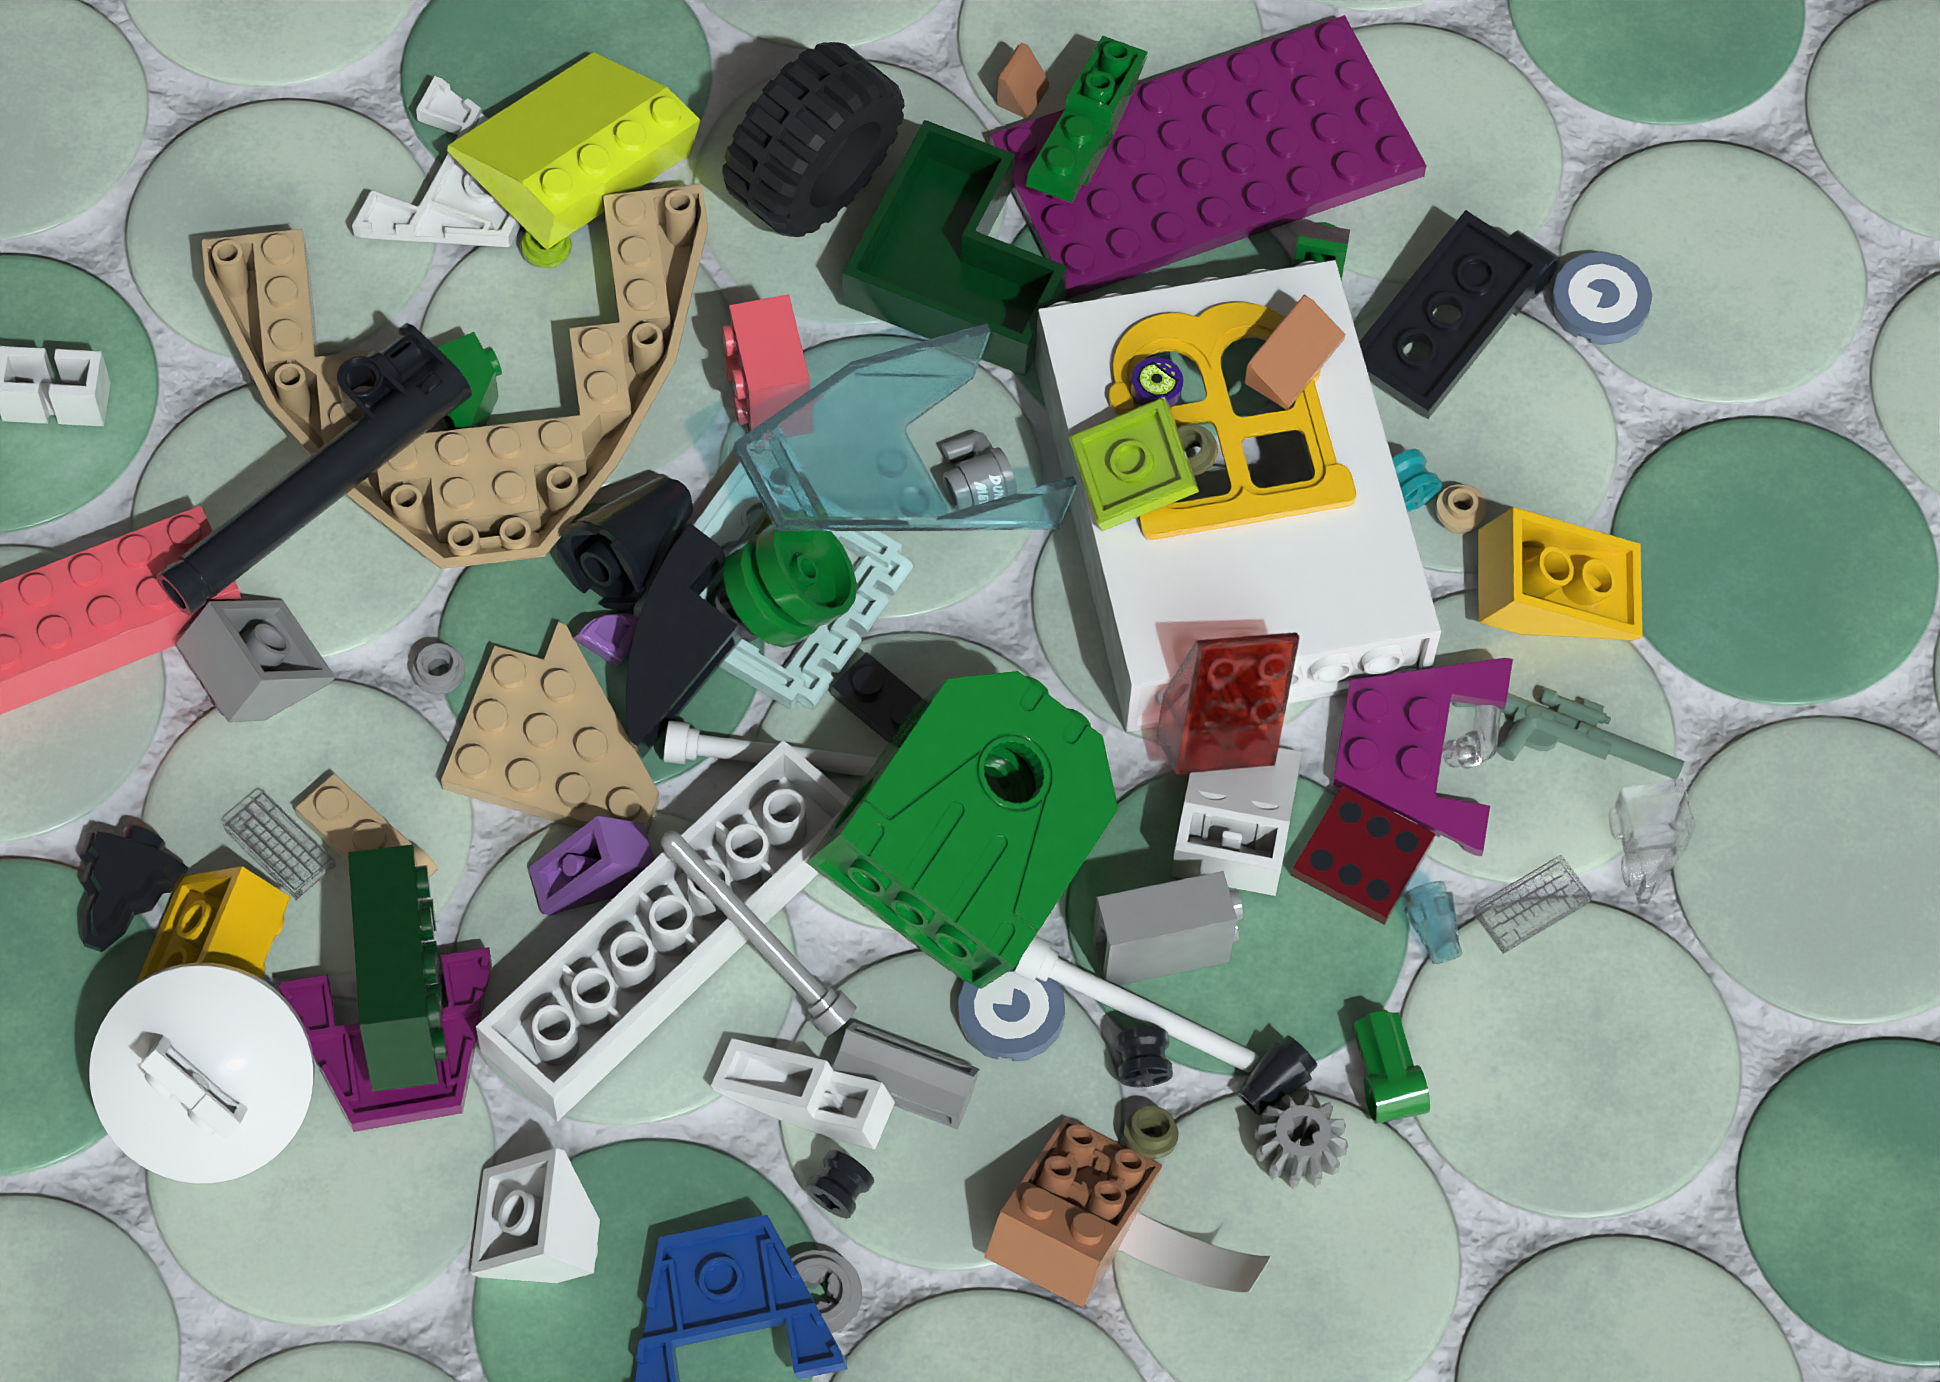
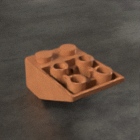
M1065 1116L1000 1211L984 1258L1083 1308L1105 1275L1163 1165L1152 1159L1145 1158L1128 1147Z

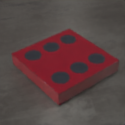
M1342 785L1293 866L1291 876L1385 925L1432 846L1436 834Z

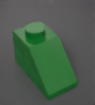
M1301 221L1293 267L1305 261L1321 263L1336 260L1342 280L1350 229L1339 228L1326 222L1309 223Z
M472 332L437 347L461 371L472 391V396L443 418L448 430L486 426L499 397L496 377L502 374V370L497 356L490 346L483 349L475 332Z

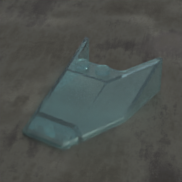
M987 323L852 361L738 439L733 446L739 461L777 531L1059 530L1078 484L1075 478L1071 476L952 512L944 502L906 432V427L974 379L991 333Z

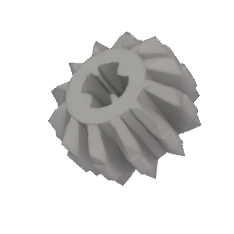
M1310 1092L1304 1095L1301 1105H1296L1294 1100L1286 1094L1281 1098L1280 1109L1268 1106L1262 1116L1265 1124L1256 1126L1254 1139L1262 1144L1258 1147L1256 1153L1258 1162H1272L1269 1170L1271 1179L1280 1177L1284 1172L1290 1174L1289 1185L1292 1189L1299 1185L1301 1176H1306L1308 1181L1316 1187L1321 1183L1322 1171L1331 1175L1336 1174L1340 1167L1337 1157L1346 1155L1348 1149L1347 1140L1340 1137L1344 1134L1346 1128L1344 1119H1330L1333 1111L1331 1102L1322 1104L1318 1109L1312 1107L1314 1100ZM1302 1135V1142L1308 1138L1311 1140L1310 1145L1300 1146L1301 1140L1298 1139L1294 1143L1291 1141L1292 1136Z

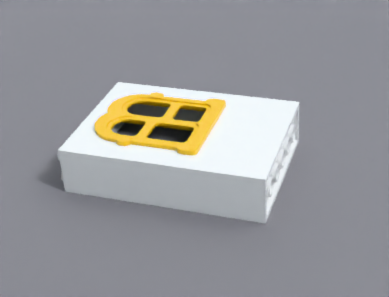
M1336 260L1321 263L1305 261L1295 267L1272 271L1257 269L1246 275L1223 279L1208 277L1197 283L1175 287L1159 285L1145 292L1126 295L1111 293L1101 296L1096 300L1078 303L1062 301L1054 303L1047 308L1038 309L1035 366L1126 732L1348 693L1350 680L1432 668L1441 635V628ZM1302 296H1308L1346 334L1344 341L1297 397L1294 407L1289 410L1248 417L1237 416L1232 410L1221 369V356L1224 350L1232 342L1239 339L1259 338L1266 341ZM1175 351L1186 355L1196 363L1201 373L1206 398L1200 402L1172 406L1171 411L1177 427L1203 422L1211 423L1215 427L1231 490L1225 495L1185 502H1173L1102 531L1097 524L1068 436L1140 407L1130 392L1132 373L1138 363L1160 352ZM1292 430L1300 431L1305 437L1314 470V477L1308 481L1267 488L1256 487L1251 481L1242 447L1243 440L1250 437Z

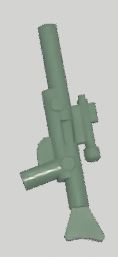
M1549 688L1543 689L1539 699L1540 703L1549 707L1557 706L1559 707L1557 711L1510 693L1507 695L1505 709L1492 708L1514 717L1512 723L1514 726L1497 747L1498 753L1509 761H1514L1524 746L1538 751H1549L1560 742L1604 760L1610 754L1675 780H1678L1685 762L1596 727L1598 723L1609 725L1611 717L1603 713L1605 706L1587 699L1584 700L1582 705L1559 696L1557 691ZM1453 701V705L1456 707H1486Z

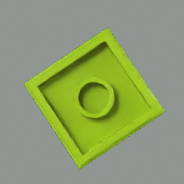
M1165 397L1068 436L1097 524L1102 531L1199 492L1170 405Z

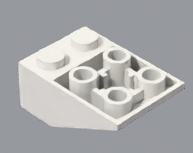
M1198 732L1176 841L1171 876L1186 879L1224 871L1227 885L1230 888L1276 896L1302 752Z

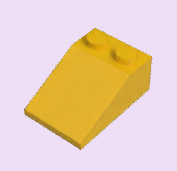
M1512 507L1478 529L1479 623L1521 635L1638 640L1643 637L1641 544Z

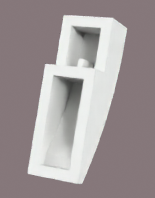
M733 1038L711 1084L714 1091L774 1118L827 1137L873 1150L876 1149L895 1104V1101L882 1082L834 1071L826 1060Z

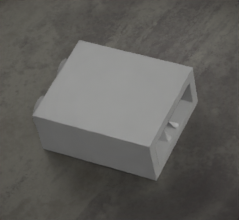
M1224 871L1097 897L1092 944L1102 979L1119 986L1229 963L1233 942L1239 941L1237 921L1243 920V908L1238 890L1236 888H1228Z

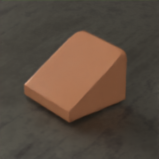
M1021 42L1020 45H1017L997 76L996 102L997 106L1023 118H1029L1049 89V81L1029 46Z

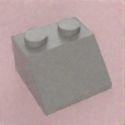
M283 600L209 601L176 643L189 662L191 671L199 677L215 701L217 710L225 716L228 722L265 721L329 685L335 678Z

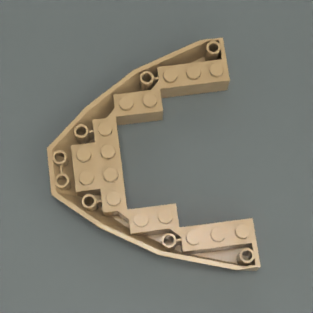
M702 184L603 195L618 323L569 328L579 415L424 433L346 495L440 569L545 557L561 537L559 536L561 531L575 520L616 469L676 362L708 231ZM303 229L202 240L205 284L267 408L310 455L353 423L342 409L337 372L344 361L352 357H366L367 355L366 351L318 357L310 264ZM360 386L353 391L364 392L371 389V387Z

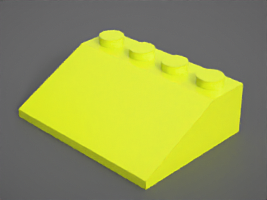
M593 52L449 144L447 151L548 250L604 213L603 195L635 192L691 155L700 119L668 87Z

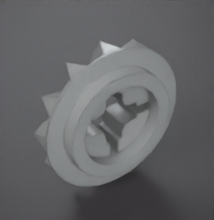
M826 1250L805 1251L792 1257L791 1259L806 1287L815 1290L820 1283L823 1284L826 1278L829 1277L827 1296L833 1300V1303L830 1302L828 1304L820 1301L817 1307L831 1333H841L845 1326L853 1318L857 1317L861 1304L862 1284L857 1271L844 1257Z

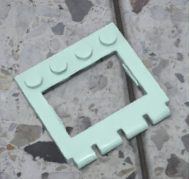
M746 453L694 524L696 528L723 548L725 557L729 555L734 547L755 535L774 507L787 514L799 512L813 516L831 530L844 548L861 557L854 567L857 582L854 604L847 613L829 624L819 626L815 633L802 640L784 667L760 654L759 648L743 639L719 666L792 709L796 702L809 709H814L834 681L833 676L821 668V666L836 674L842 670L862 641L861 637L849 629V627L861 634H867L889 603V599L882 592L893 596L913 569V564L909 559L901 555L902 544ZM724 567L699 595L706 601L723 579ZM651 584L640 600L634 605V615L639 617Z

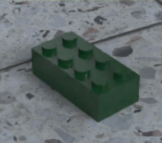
M413 844L348 852L359 1025L372 1091L438 1084L437 1061L447 1060V1047L444 1027H442L441 1017L444 1016L440 984H433L438 983V974L440 973L437 941L427 942L428 940H434V931H437L433 899L423 900V898L431 897L427 865L417 866Z

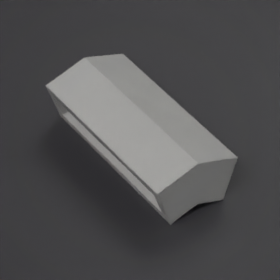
M855 1022L846 1029L840 1050L832 1066V1069L837 1072L882 1082L895 1101V1107L957 1130L971 1099L980 1071L979 1068Z

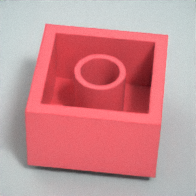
M790 295L729 305L730 325L722 326L723 342L726 351L723 353L727 380L729 383L733 382L736 395L733 396V403L738 425L747 424L751 443L811 432L810 379Z

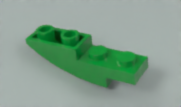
M1102 35L1067 95L1063 114L1030 168L1026 186L1071 203L1074 201L1082 185L1088 186L1129 103L1147 59V51Z

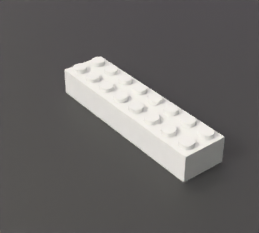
M783 740L681 836L749 909L766 924L819 874L818 871L806 862L831 828V825L850 797ZM664 851L476 1026L480 1050L558 1122L749 939Z

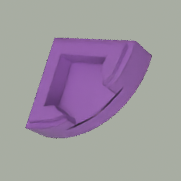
M628 613L598 617L582 627L573 639L617 667L623 662L631 648L638 617Z

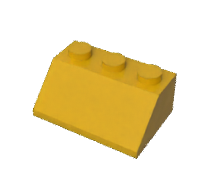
M243 866L184 876L171 898L136 983L165 968L196 962L232 966L262 979L266 969L265 960L273 940L279 935L284 926L285 918L283 915L291 897Z

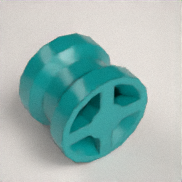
M1410 449L1392 458L1407 512L1422 507L1439 493L1442 483L1436 473L1428 472L1426 469L1427 460L1421 450Z

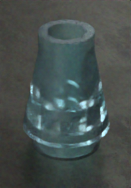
M1444 881L1426 883L1404 893L1406 906L1402 910L1428 951L1432 964L1448 962L1463 955L1459 943L1454 895L1452 891H1447Z

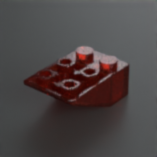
M1297 632L1195 641L1163 693L1156 737L1175 774L1275 765L1300 638Z

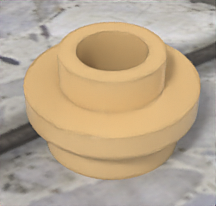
M1455 484L1445 488L1439 494L1436 502V515L1442 525L1450 532L1456 534L1471 532L1478 528L1485 520L1487 502L1483 494L1476 488L1466 484ZM1453 503H1464L1470 509L1460 510Z

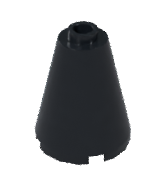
M658 477L570 523L561 531L559 536H563L562 542L557 546V555L563 570L583 594L591 589L603 599L598 604L602 607L616 611L633 608L642 595H644L643 593L646 592L693 514L691 494L680 481L667 477Z

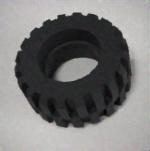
M841 42L816 44L814 49H806L799 54L797 60L787 63L780 70V74L774 80H770L762 89L763 93L757 101L752 102L745 112L746 117L735 129L732 135L734 140L727 147L724 156L726 163L723 165L722 174L729 194L782 236L803 237L806 233L812 234L819 230L823 223H829L837 217L838 212L855 199V195L862 187L865 188L872 179L871 175L876 168L881 166L887 156L886 152L889 146L894 144L898 135L897 127L903 121L904 113L902 109L905 105L899 86L847 44Z

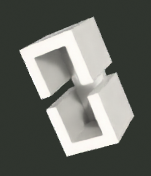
M0 346V415L2 421L48 424L49 416L56 415L58 424L104 426L111 381L102 351L55 349L54 359L62 384H55V377L45 348Z

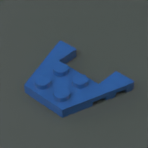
M768 1215L659 1237L646 1301V1307L648 1308L643 1338L639 1339L636 1353L638 1364L634 1382H680L676 1348L679 1346L787 1324L793 1371L798 1379L848 1369L846 1359Z

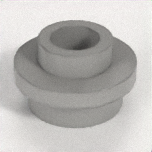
M434 643L426 646L418 653L412 665V672L416 684L423 691L440 695L455 690L462 683L465 676V664L461 654L456 649L446 644ZM436 667L448 669L447 673L440 676L430 674Z

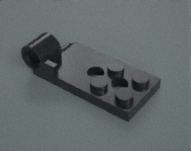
M1465 210L1359 341L1370 381L1429 419L1512 314L1517 316L1531 298L1534 299L1544 290L1558 268L1560 257L1519 230L1507 237ZM1449 304L1458 308L1461 316L1453 323H1442L1434 317L1433 312L1437 307ZM1420 341L1427 344L1432 352L1426 359L1416 361L1408 358L1404 354L1403 349L1411 342Z

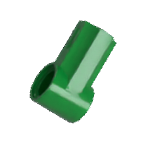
M1388 1010L1369 1013L1362 1019L1354 1021L1352 1030L1366 1075L1364 1077V1093L1372 1121L1378 1124L1429 1113L1430 1097L1427 1082L1419 1065L1414 1066L1399 1012L1392 1013L1388 1012Z

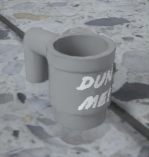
M974 432L942 444L943 454L949 464L973 454L975 455L974 458L956 464L955 469L943 473L945 489L956 511L968 507L974 510L1017 494L1015 477L1007 457L1001 448H993L984 433Z

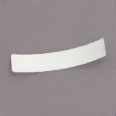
M1139 1212L1118 1250L1180 1278L1204 1286L1240 1293L1251 1291L1271 1256L1246 1254L1206 1243L1160 1224Z

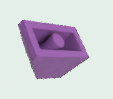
M597 816L529 866L542 914L552 915L614 898L648 867L655 858L644 823Z

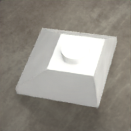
M553 1148L483 1169L470 1270L471 1275L482 1278L560 1283L594 1273L595 1260L598 1254L597 1242L600 1219L564 1150Z

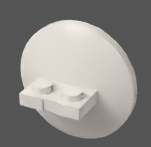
M196 962L180 964L155 972L140 980L118 999L108 1012L95 1037L89 1065V1081L93 1103L102 1125L115 1144L128 1157L151 1172L166 1178L190 1183H215L235 1179L255 1171L276 1157L287 1146L301 1126L309 1108L314 1086L315 1065L310 1039L304 1024L290 1003L275 988L259 977L239 968L217 963Z

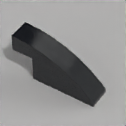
M691 523L669 551L650 586L638 617L630 649L626 682L627 728L632 748L636 750L641 758H644L667 730L669 720L674 721L742 640L738 625L699 596L724 567L726 557L720 545Z

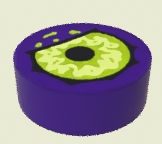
M1160 357L1147 358L1138 363L1133 370L1130 383L1131 395L1140 406L1165 397L1171 408L1178 402L1183 387L1182 372L1176 364L1168 359Z

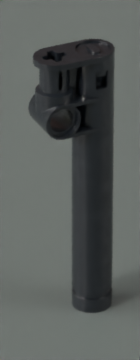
M409 323L403 324L398 331L400 337L381 352L373 351L366 357H352L344 361L339 367L337 382L341 405L345 414L353 421L352 424L179 556L177 562L170 563L157 573V579L161 587L182 612L192 615L206 604V599L215 597L472 396L471 388L461 371L416 327ZM360 386L371 387V389L364 392L353 391Z

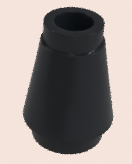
M1287 1035L1280 1042H1272L1244 1082V1086L1237 1091V1094L1254 1113L1260 1116L1268 1106H1274L1286 1094L1290 1095L1311 1081L1310 1073L1318 1065L1299 1042Z

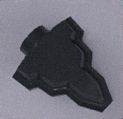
M128 825L124 828L121 836L99 831L88 833L80 855L81 861L86 865L81 884L89 897L81 915L84 947L99 952L105 951L126 933L135 915L152 911L162 894L173 893L178 888L188 871V867L171 855L163 852L166 843L154 832L143 827Z

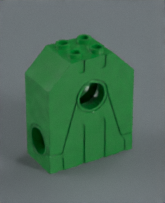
M1019 671L948 678L911 709L806 863L833 881L836 886L861 905L874 912L877 917L906 939L908 938L919 946L922 951L947 970L960 977L963 982L966 981L982 989L1015 968L1118 810L1103 736L1091 727L1090 721L1082 713L1064 707L1049 695L1048 689L1040 681L1033 677L1024 676ZM985 773L999 782L1006 797L1005 801L991 791L984 776Z

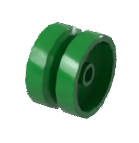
M799 512L783 515L765 527L761 534L751 536L734 547L725 558L724 583L727 596L737 616L753 634L771 645L785 648L799 643L815 633L819 626L829 624L847 613L856 599L857 582L855 573L843 545L828 527L813 516Z

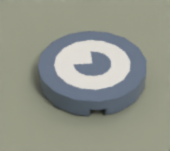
M1599 251L1581 254L1563 266L1556 275L1551 303L1555 318L1568 333L1575 337L1579 334L1585 338H1590L1589 343L1606 345L1621 343L1638 333L1649 315L1652 292L1648 278L1636 264L1621 255Z
M1019 962L1015 968L982 989L965 981L958 998L960 1028L968 1043L984 1056L997 1060L998 1057L1012 1058V1061H1025L1045 1052L1059 1038L1065 1018L1064 992L1057 981L1048 977L1046 982L1038 978L1032 982L1014 973Z

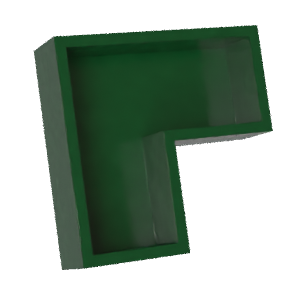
M924 120L842 272V305L1026 376L1035 358L1038 309L1047 308L1054 303L1064 301L1067 266L988 236L1013 189L1015 154Z

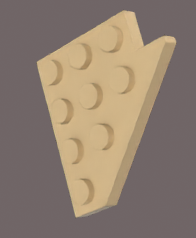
M558 622L544 659L494 646L442 776V789L579 829L597 816L644 823L648 834L660 802L659 791L638 753L632 748L628 735L573 639L567 625Z

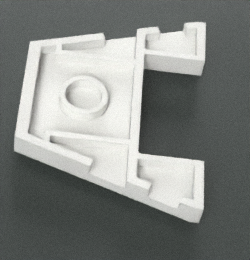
M434 76L416 109L418 121L458 135L456 140L488 120L482 114L481 108L468 98L464 101L451 91L450 84L437 76ZM448 153L419 206L371 190L352 227L354 236L360 238L510 247L521 224Z

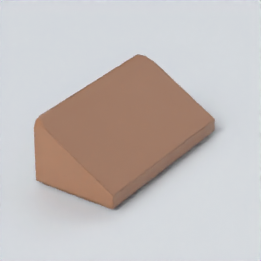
M1303 295L1249 361L1246 369L1245 384L1288 410L1344 341L1346 334L1314 300Z

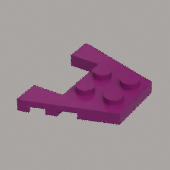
M1499 658L1350 680L1333 785L1339 788L1343 785L1377 804L1422 825L1423 828L1435 833V836L1440 838L1442 835L1464 846L1463 850L1482 857L1490 805L1437 797L1436 789L1450 702L1455 701L1505 709L1513 659Z
M489 947L441 955L448 998V1007L443 1008L444 1016L441 1017L446 1039L447 1060L437 1061L438 1084L373 1092L359 1022L336 1026L328 974L279 983L281 995L294 1008L304 1024L310 1039L313 1057L353 1132L463 1113L478 1038L476 1026L481 1022L492 967Z

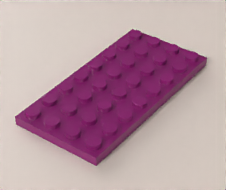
M1345 15L1136 85L1099 166L1088 186L1082 185L1072 203L1026 186L1030 168L1065 109L989 135L990 145L1015 154L1012 193L1043 256L1067 266L1065 300L1425 176L1427 167Z

